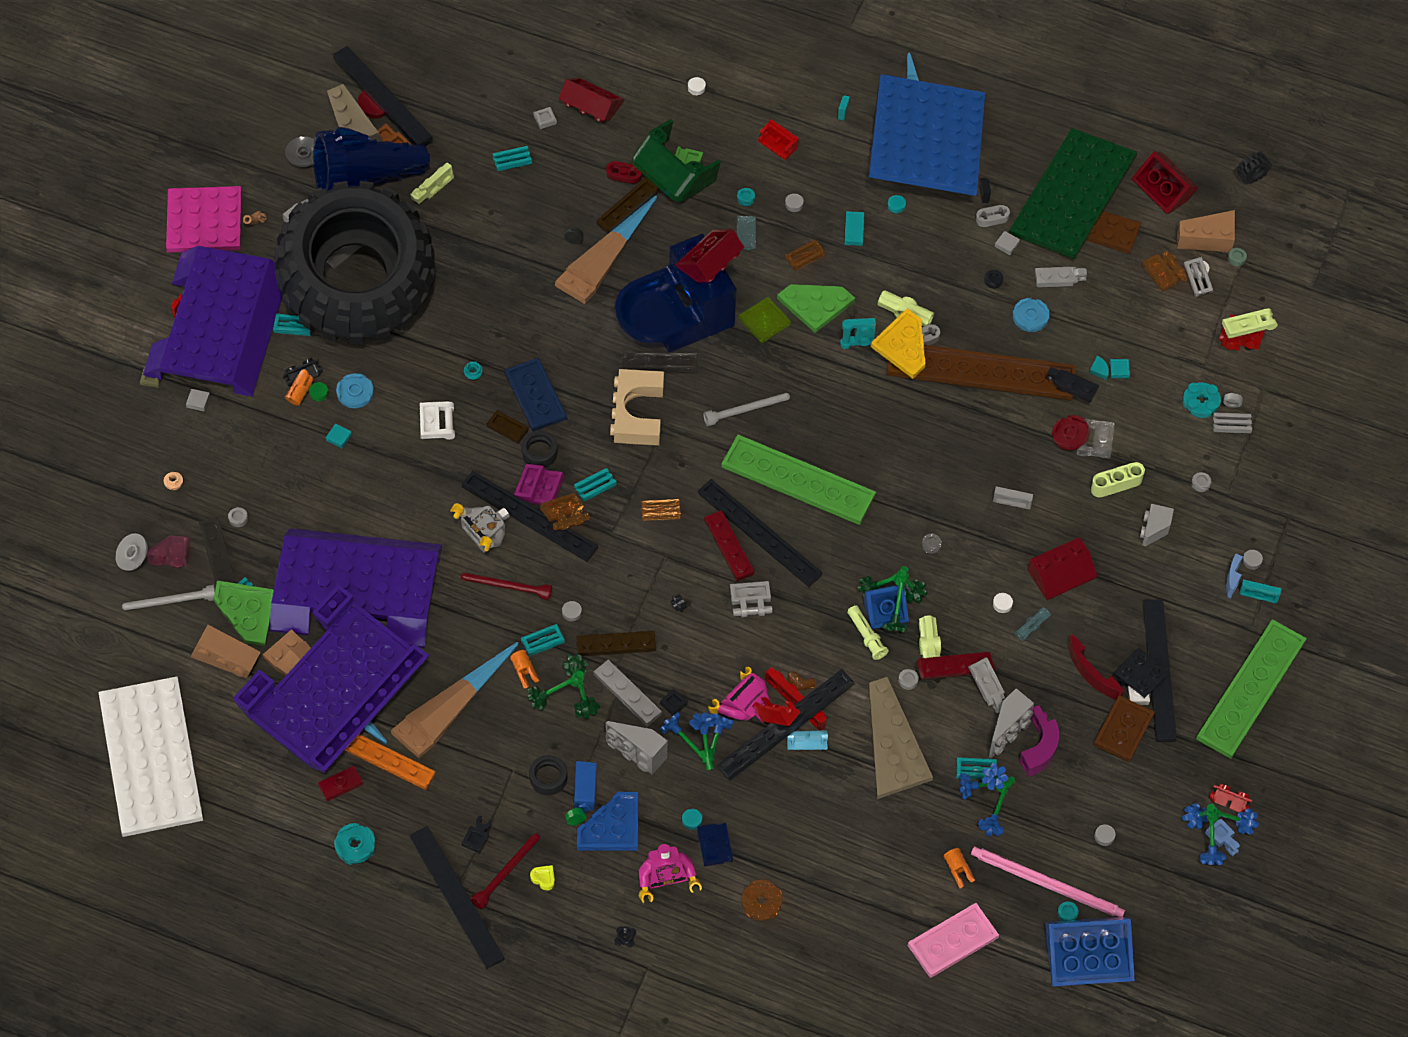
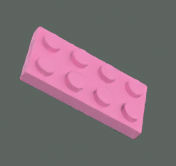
M974 903L909 941L907 946L928 976L932 978L998 939L999 934L977 903Z

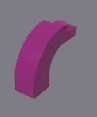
M1039 705L1033 707L1032 711L1034 713L1031 716V720L1040 735L1041 741L1035 747L1021 752L1019 759L1027 777L1043 771L1051 763L1059 742V728L1056 720L1049 721L1046 712L1042 711Z

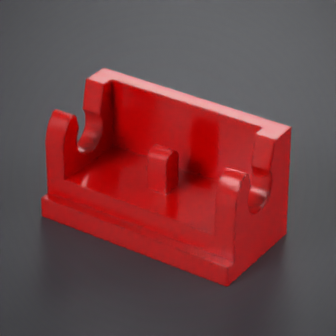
M770 119L760 130L762 135L758 138V142L782 159L786 160L798 149L799 138L774 120Z
M762 697L765 705H760L758 702L752 705L763 722L790 726L800 714V710L796 709L791 701H786L788 706L772 704L767 697Z

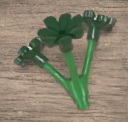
M902 566L896 574L880 582H873L870 576L861 578L860 582L863 585L858 586V590L860 592L864 591L863 597H865V591L879 589L881 585L893 580L895 581V584L899 587L895 614H893L892 621H886V623L882 624L881 628H885L888 631L893 629L894 631L907 632V625L901 624V615L899 614L903 586L907 589L905 590V597L908 603H912L914 599L917 603H921V596L925 597L928 594L924 589L926 584L924 582L919 583L917 579L911 582L906 566Z
M579 653L576 654L575 658L572 654L567 655L568 662H563L562 667L567 669L565 671L567 676L572 675L571 678L549 690L541 691L538 686L529 687L527 690L529 693L528 699L533 701L531 704L532 708L536 709L538 707L542 711L547 705L545 698L549 697L551 693L571 684L573 687H578L581 693L580 703H575L574 705L575 714L577 717L583 714V718L588 719L590 717L589 714L596 715V709H600L599 703L593 697L588 698L583 688L582 681L584 680V674L587 672V669L584 667L588 665L587 659L582 660V655Z

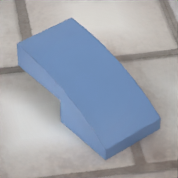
M1235 554L1227 577L1226 593L1230 599L1242 576L1237 573V570L1240 567L1243 556Z

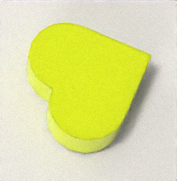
M553 865L534 868L530 873L531 881L534 884H539L543 890H551L555 885Z

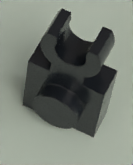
M478 816L476 819L477 827L470 826L462 841L463 847L477 853H481L489 838V833L486 831L492 827V820L490 819L486 825L481 824L482 816Z

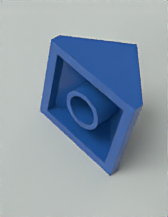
M898 585L865 591L864 608L871 629L880 628L886 621H892L893 614H895ZM904 586L899 611L901 623L909 622Z

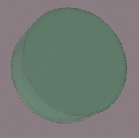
M1233 248L1228 254V261L1233 266H1242L1247 258L1246 252L1241 248Z

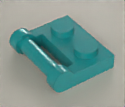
M875 318L844 320L842 322L843 338L840 341V346L843 349H848L855 345H871L875 336ZM856 328L855 336H850L851 330Z

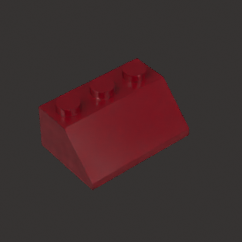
M580 77L566 79L558 98L564 101V105L577 107L579 112L586 115L591 114L595 120L600 122L611 120L625 100Z
M1153 151L1131 178L1167 214L1188 202L1199 188L1164 153Z
M733 229L712 230L675 265L696 282L708 283L715 278L719 271L724 270L728 266V262L740 255L744 245Z
M1080 537L1036 556L1029 561L1028 572L1047 601L1097 578L1090 551Z

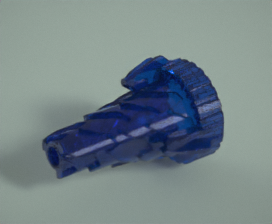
M338 127L336 130L317 131L314 137L313 167L317 189L322 187L326 191L333 189L334 183L347 181L348 186H360V181L372 183L385 182L387 179L401 178V175L426 173V168H428L430 162V154H428L425 144L409 145V143L377 141L376 139H369L366 134L345 127Z

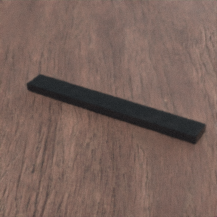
M348 46L333 54L336 62L418 149L433 140L432 135Z
M474 471L461 484L465 490L499 510L505 508L510 517L586 562L590 560L598 549V545Z
M712 479L698 490V494L716 510H722L729 521L807 587H810L822 576V572Z
M1144 599L1143 610L1148 655L1169 671L1164 679L1151 691L1153 711L1155 712L1156 742H1176L1177 735L1163 599Z
M843 669L839 670L794 705L796 709L800 710V714L790 726L775 723L769 724L717 765L718 769L729 781L855 685L854 681Z
M428 826L411 834V841L486 970L504 961L505 958Z

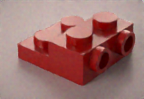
M1222 327L1219 341L1222 342L1221 346L1230 350L1239 351L1241 345L1249 349L1259 350L1265 330L1228 338L1224 327Z

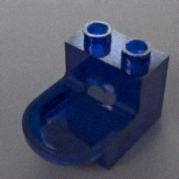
M703 233L670 246L669 265L628 283L620 291L615 303V315L620 327L630 337L643 343H663L668 353L735 326L737 288L726 270L719 271L711 282L706 283L696 282L675 265L705 237ZM679 283H682L684 290L693 301L688 307L684 306L674 289Z

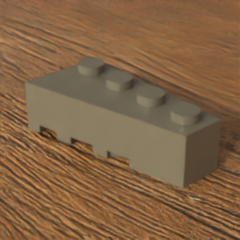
M344 84L327 90L345 147L352 157L385 144L376 128Z

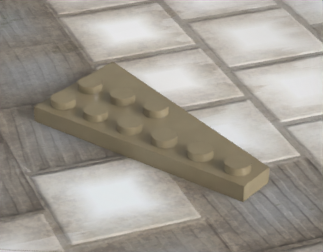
M888 677L870 682L869 698L877 799L932 781L933 776Z

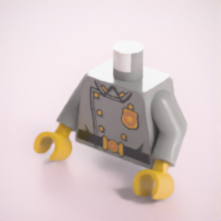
M458 503L453 505L450 511L455 512L454 518L462 517V528L483 552L501 545L505 536V523L503 521L510 517L505 508L495 513L490 506L464 508Z

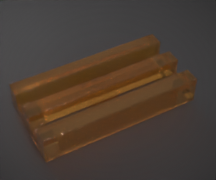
M814 240L786 254L785 260L789 261V265L793 267L794 271H797L824 257L826 252Z
M679 499L641 501L642 521L681 519ZM663 506H676V507L665 508V507H663Z

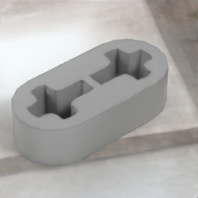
M1004 205L980 209L976 214V223L981 227L1006 223L1009 219L1010 210Z
M936 325L922 327L924 345H931L939 340L940 329Z

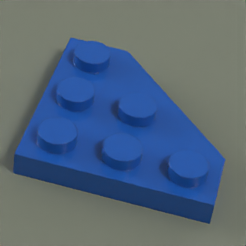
M617 792L612 797V800L597 810L585 824L577 828V851H638V792Z

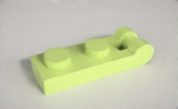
M1269 308L1223 319L1222 321L1228 338L1265 329L1273 330L1278 326L1276 320L1272 318L1273 313Z

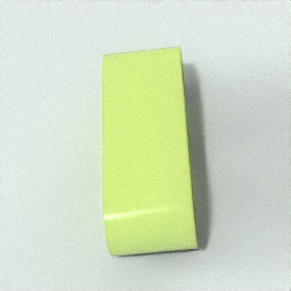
M1134 462L1098 473L1093 477L1091 493L1096 497H1104L1136 487L1142 483L1145 468L1142 464Z

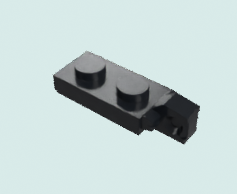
M1050 367L1047 372L1046 379L1053 381L1057 389L1089 403L1092 402L1099 389L1098 384L1066 370Z

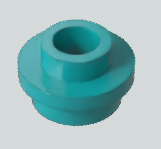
M469 362L464 368V375L471 380L480 378L483 373L481 365L477 362Z

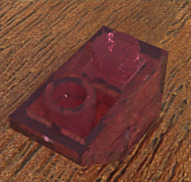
M166 537L147 550L148 563L155 566L187 567L191 548L189 537Z

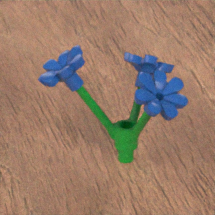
M679 712L674 714L671 720L666 719L665 725L660 727L661 732L666 734L669 730H672L676 735L679 734L698 756L702 758L706 770L714 769L713 755L718 737L721 735L723 728L731 729L734 721L725 717L721 718L719 714L709 715V713L704 712L700 716L699 713H695L693 715L694 719L690 720L689 723L695 730L700 729V733L703 734L705 750L701 751L678 726L679 717L681 716ZM715 726L713 732L715 735L713 738L711 748L709 749L707 738L708 727Z
M996 763L991 764V770L984 768L983 773L987 776L983 777L980 783L978 781H970L969 775L960 773V784L962 787L959 790L963 800L971 797L972 789H979V787L988 786L989 790H993L996 787L1001 792L994 814L985 820H980L978 823L980 830H987L985 833L987 836H992L993 833L996 836H1001L1004 833V827L1000 826L998 822V814L1008 789L1015 783L1014 777L1004 775L1006 772L1005 767L1001 766L998 769Z
M1193 803L1192 807H1185L1187 814L1182 816L1183 821H1189L1187 826L1190 829L1196 826V829L1199 830L1203 827V823L1210 822L1209 850L1206 853L1200 854V862L1213 865L1215 862L1218 865H1222L1223 860L1227 859L1226 854L1217 851V845L1215 844L1214 824L1219 820V817L1222 816L1235 820L1236 826L1239 827L1238 831L1241 834L1246 832L1252 835L1254 833L1252 827L1257 828L1259 822L1254 821L1258 814L1253 812L1252 809H1246L1245 812H1239L1238 816H1234L1218 810L1213 804L1207 805V809H1205L1204 807L1200 808L1198 803Z

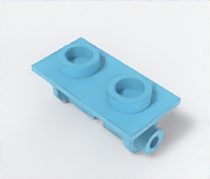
M823 730L794 731L787 736L788 750H827L828 733Z

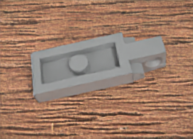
M1076 267L1035 268L1036 286H1073L1078 281H1086L1087 271L1086 268L1076 269Z
M984 658L968 666L985 702H987L988 706L992 705L996 713H999L1003 703L1002 699L1005 698L1003 694L1005 692L988 658Z

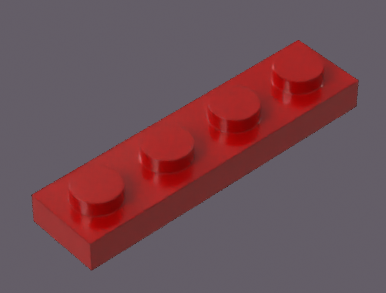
M773 667L766 671L765 681L787 701H791L795 705L806 697L799 693L798 688L794 684L786 681L780 671H776ZM821 710L808 721L821 731L826 728L827 717Z

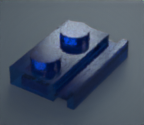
M726 822L719 825L698 826L697 833L703 865L711 866L724 864V862L729 861L730 863L733 862Z

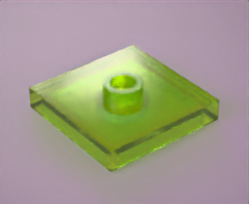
M769 297L739 315L740 321L761 343L791 325V321Z

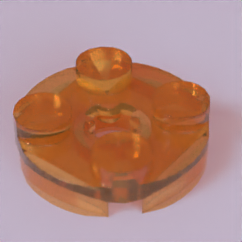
M756 880L744 889L741 904L747 917L765 921L778 915L782 907V893L779 888L777 889L773 885L774 883L768 880ZM760 896H764V899L768 901L760 904L756 900H759Z

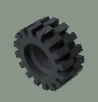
M1258 151L1257 153L1254 152L1252 156L1248 155L1247 159L1244 158L1243 162H1240L1239 166H1237L1236 172L1244 183L1252 184L1257 182L1259 178L1261 180L1263 175L1266 176L1267 172L1271 170L1272 165L1265 154Z

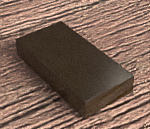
M498 410L487 422L488 428L517 444L520 443L529 431L528 426Z

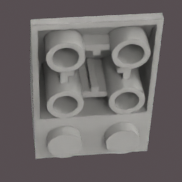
M1015 689L1002 703L990 748V759L995 755H1000L1005 749V745L1008 742L1012 743L1017 738L1018 732L1021 729L1025 730L1031 724L1030 719L1034 713L1032 711L1034 703L1018 689Z
M606 722L607 744L611 748L622 752V755L627 760L637 763L642 771L653 775L667 759L668 741L654 730L616 722Z

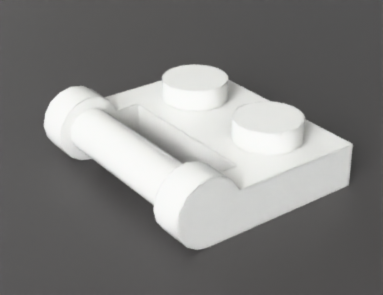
M453 402L420 403L421 439L445 438L450 440L455 438L452 415L454 410ZM439 411H445V429H440Z

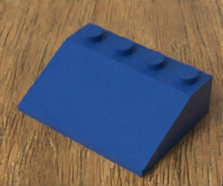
M1115 917L1045 922L1052 986L1135 981L1130 918Z

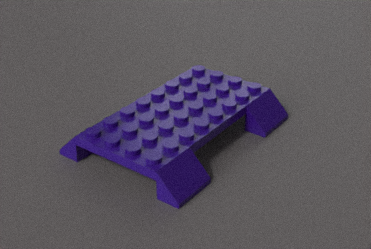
M193 247L181 253L172 281V285L185 288L170 335L152 344L143 375L161 380L163 373L218 382L233 385L235 394L253 397L273 331L275 317L278 314L283 297L277 285L275 262L268 258L209 247Z
M289 528L284 536L271 601L270 631L288 633L292 629L296 634L309 635L312 620L311 611H314L339 584L352 594L354 602L371 616L387 619V628L408 645L412 646L415 644L418 647L425 648L428 633L427 621L437 563H440L442 544Z
M339 584L312 612L326 629V632L275 687V681L259 669L233 697L234 702L250 720L309 767L324 773L429 657L417 645H408L354 602L353 595Z

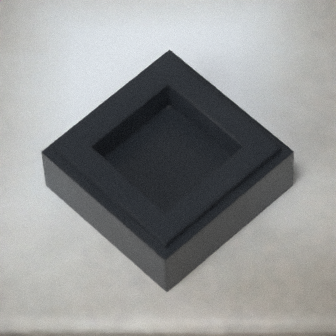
M981 178L980 194L982 203H989L991 190L988 178Z
M673 689L660 701V705L673 716L688 705V701Z

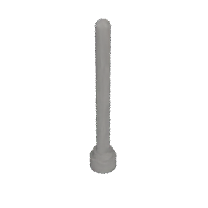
M780 394L717 413L716 411L712 412V410L703 413L704 421L707 427L715 425L720 419L789 400L790 394Z
M208 585L202 591L123 603L122 609L132 610L201 598L213 601L215 586Z

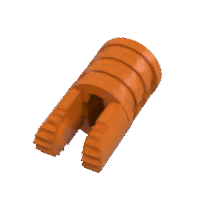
M303 369L300 371L285 396L288 402L296 406H300L313 382V377L309 375L307 370Z
M519 650L513 653L510 659L523 688H527L529 684L525 675L530 674L535 683L539 681V678L527 656V651Z
M960 848L952 849L944 854V858L959 888L964 887L959 873L965 871L967 879L970 882L975 881Z

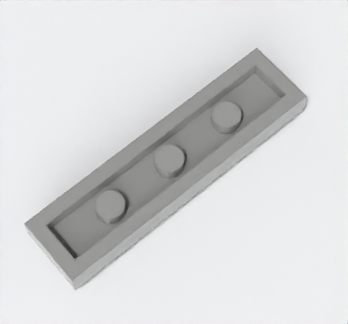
M609 660L594 671V676L646 726H649L662 715V711Z

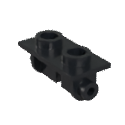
M313 358L302 362V366L296 368L294 365L287 368L283 378L288 377L286 380L288 387L293 385L296 377L303 369L307 370L313 378L320 376L323 370L320 365H316L319 359L313 360Z

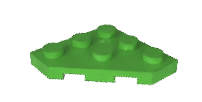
M790 284L777 294V299L814 333L855 302L854 296L845 288L838 286Z
M217 581L214 594L215 604L245 643L265 646L274 590Z

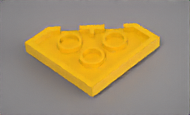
M907 308L871 342V348L912 379L925 368L926 363L922 319Z

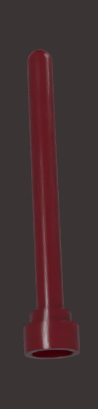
M462 573L460 575V578L465 581L538 594L544 600H550L552 595V585L548 584L538 587L470 573Z
M534 833L488 886L471 897L472 903L477 908L484 909L488 904L490 894L540 839L539 834Z

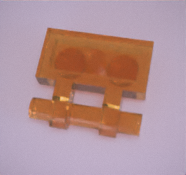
M1169 251L1163 252V259L1159 254H1156L1142 263V266L1161 291L1177 285V278H1180L1182 282L1188 279L1185 269L1178 265L1177 259Z
M574 493L541 503L540 506L541 511L549 521H558L553 523L554 530H565L571 525H580L584 521L589 520L587 512L580 513L583 510V504Z

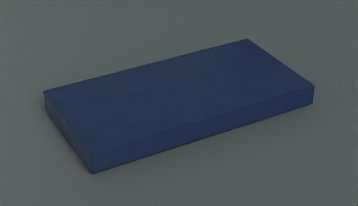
M539 358L504 370V374L532 432L567 420L564 408Z

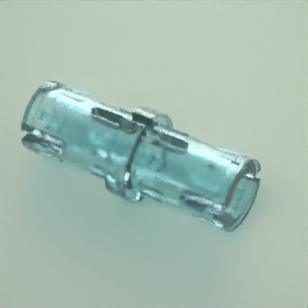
M1042 607L1034 616L1028 617L1026 623L1015 631L1017 638L1024 641L1033 631H1037L1040 625L1051 616L1050 612Z

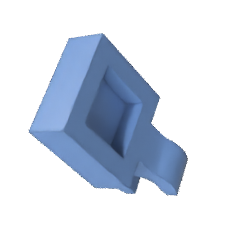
M1222 819L1218 820L1214 824L1215 844L1218 847L1224 844L1228 853L1233 856L1239 852L1238 848L1240 847L1238 842L1232 838L1235 832ZM1209 827L1208 829H1206V832H1205V834H1206L1209 838H1210V827Z

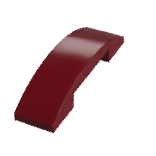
M1074 634L1070 635L1068 642L1070 657L1081 676L1093 688L1112 699L1117 700L1119 695L1123 696L1124 689L1112 676L1105 680L1084 657L1086 647Z

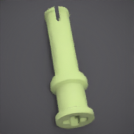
M855 605L849 608L847 613L863 636L864 645L869 647L872 652V658L879 660L886 656L889 651L888 648L883 646L880 641L881 637L871 629L859 607Z

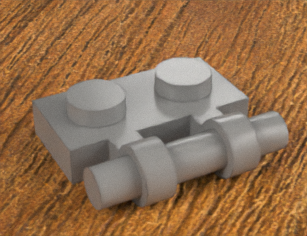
M769 581L730 584L732 605L740 604V608L733 609V616L744 618L747 615L758 614V616H765V614L772 613V606H764V602H771ZM757 603L758 607L747 608L746 604Z

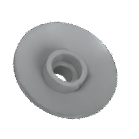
M130 534L120 542L116 550V563L122 570L132 571L143 563L148 549L145 538L139 534Z

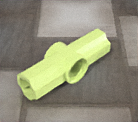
M885 290L878 300V306L893 312L896 317L908 308L922 319V326L924 327L930 325L934 317L933 312L918 306L916 301L910 297L901 298Z
M932 616L919 618L920 654L923 658L939 657L941 654V640L937 633L936 618Z

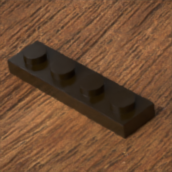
M646 177L598 218L597 225L607 233H610L655 196L660 189Z
M655 631L576 636L577 653L582 656L656 651Z

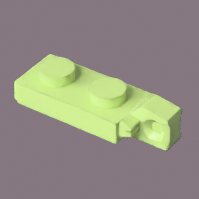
M446 163L440 167L419 188H415L410 194L411 199L420 204L424 199L433 197L454 178L452 166Z

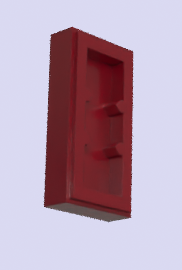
M355 766L318 782V786L327 802L363 785V781Z

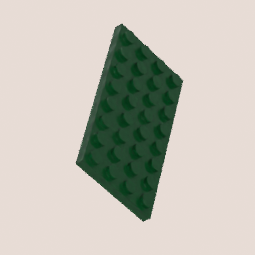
M1071 128L1011 226L1009 234L1076 259L1092 229L1097 224L1100 216L1137 157V151Z

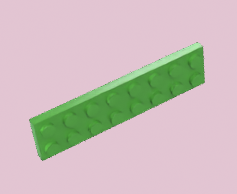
M737 435L722 462V468L858 525L861 524L876 495V492L740 435Z
M1272 619L1197 735L1196 740L1231 759L1307 638Z

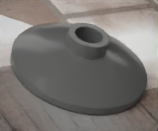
M306 136L291 140L285 149L287 160L298 167H307L315 164L321 157L322 152L320 144L315 139Z

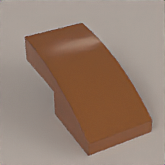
M387 124L377 130L385 143L382 146L396 155L411 144L401 133H395Z

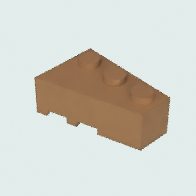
M1235 210L1183 220L1179 223L1177 249L1229 252L1233 248L1235 241Z
M207 625L191 658L232 672L239 677L247 678L260 652Z

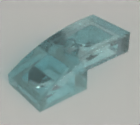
M737 216V236L744 245L743 249H755L756 217Z

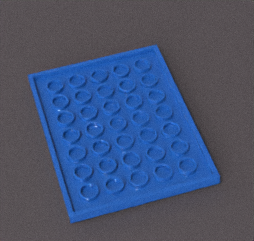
M881 74L869 177L976 196L985 92Z

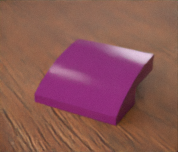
M526 464L514 495L523 501L553 508L565 476L563 472L545 470L544 466Z

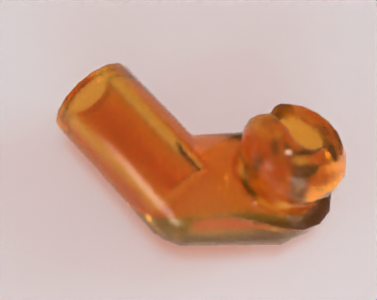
M791 671L787 676L788 682L794 684L798 690L816 688L814 678L804 680L795 671Z

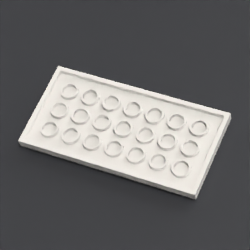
M178 677L99 692L122 836L125 837L203 821Z

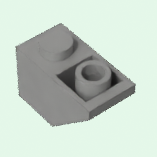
M1151 504L1150 510L1145 511L1143 521L1147 522L1146 527L1142 526L1140 538H1143L1142 546H1147L1168 535L1174 511L1173 508Z

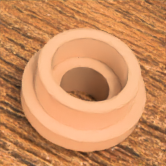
M170 472L164 477V485L170 490H178L183 484V477L177 472Z

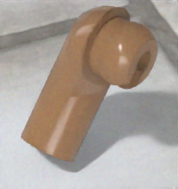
M257 211L252 215H245L243 222L249 225H256L259 222L264 223L267 215L262 213V211Z

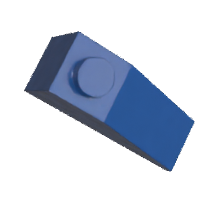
M576 761L574 808H582L584 812L595 811L597 763Z

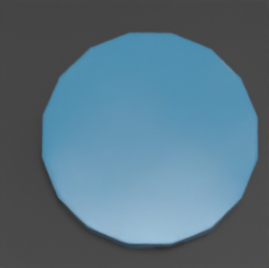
M1032 298L1020 300L1013 310V321L1016 326L1027 332H1036L1047 326L1050 313L1045 303L1038 299L1031 300Z
M353 373L344 376L338 382L336 394L342 405L348 408H360L371 401L374 388L372 381L366 378L365 375Z

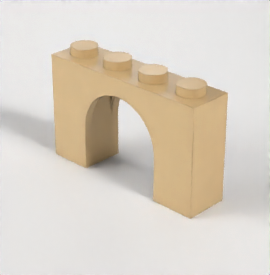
M619 369V376H615L614 387L618 389L613 394V403H616V408H612V419H615V424H611L610 435H614V443L659 445L661 419L634 417L627 412L625 406L636 397H663L664 372Z

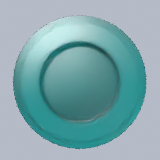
M750 188L740 189L737 193L738 203L742 206L752 205L755 201L754 191Z
M894 195L889 198V211L898 214L905 210L906 200L902 196Z
M696 809L686 810L682 815L683 826L689 830L698 829L702 824L701 813Z
M1063 902L1058 908V918L1061 921L1076 920L1079 912L1078 907L1072 902Z

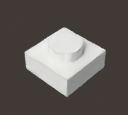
M1130 686L1127 687L1129 700L1139 705H1149V695L1144 699Z

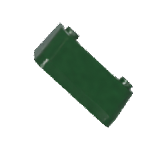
M670 119L649 132L633 154L632 164L672 200L681 202L716 182L721 161L716 160L706 167L698 161H690L684 164L663 145L670 139L673 120Z

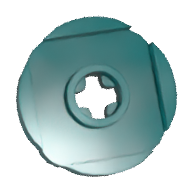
M1203 382L1189 384L1183 396L1184 408H1187L1191 415L1198 418L1212 416L1213 413L1218 411L1221 403V396L1217 386ZM1202 397L1206 400L1204 401V403H1201L1200 400L1197 398Z
M357 823L348 824L342 827L334 841L335 851L346 864L351 865L364 862L375 852L374 834L368 827L359 826ZM352 840H355L356 842H361L360 844H358V847L350 846L352 844Z

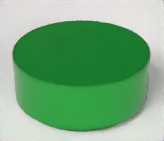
M321 382L312 384L309 388L311 399L317 402L325 400L328 397L327 386Z
M574 808L566 813L565 819L568 825L575 826L585 821L586 814L582 808Z

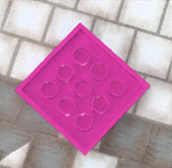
M241 186L168 189L167 253L184 252L196 246L225 251L241 250Z

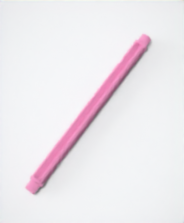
M974 847L971 855L977 857L978 860L1002 868L1005 871L1113 917L1114 915L1123 917L1125 910L1119 908L1118 905L1047 877L983 848Z

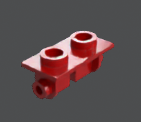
M1220 783L1219 786L1214 785L1213 788L1217 789L1216 793L1212 791L1209 799L1213 800V803L1226 807L1229 800L1232 801L1229 809L1237 812H1245L1246 809H1249L1250 806L1246 804L1247 802H1252V800L1248 799L1250 795L1240 791L1237 794L1230 791V787Z

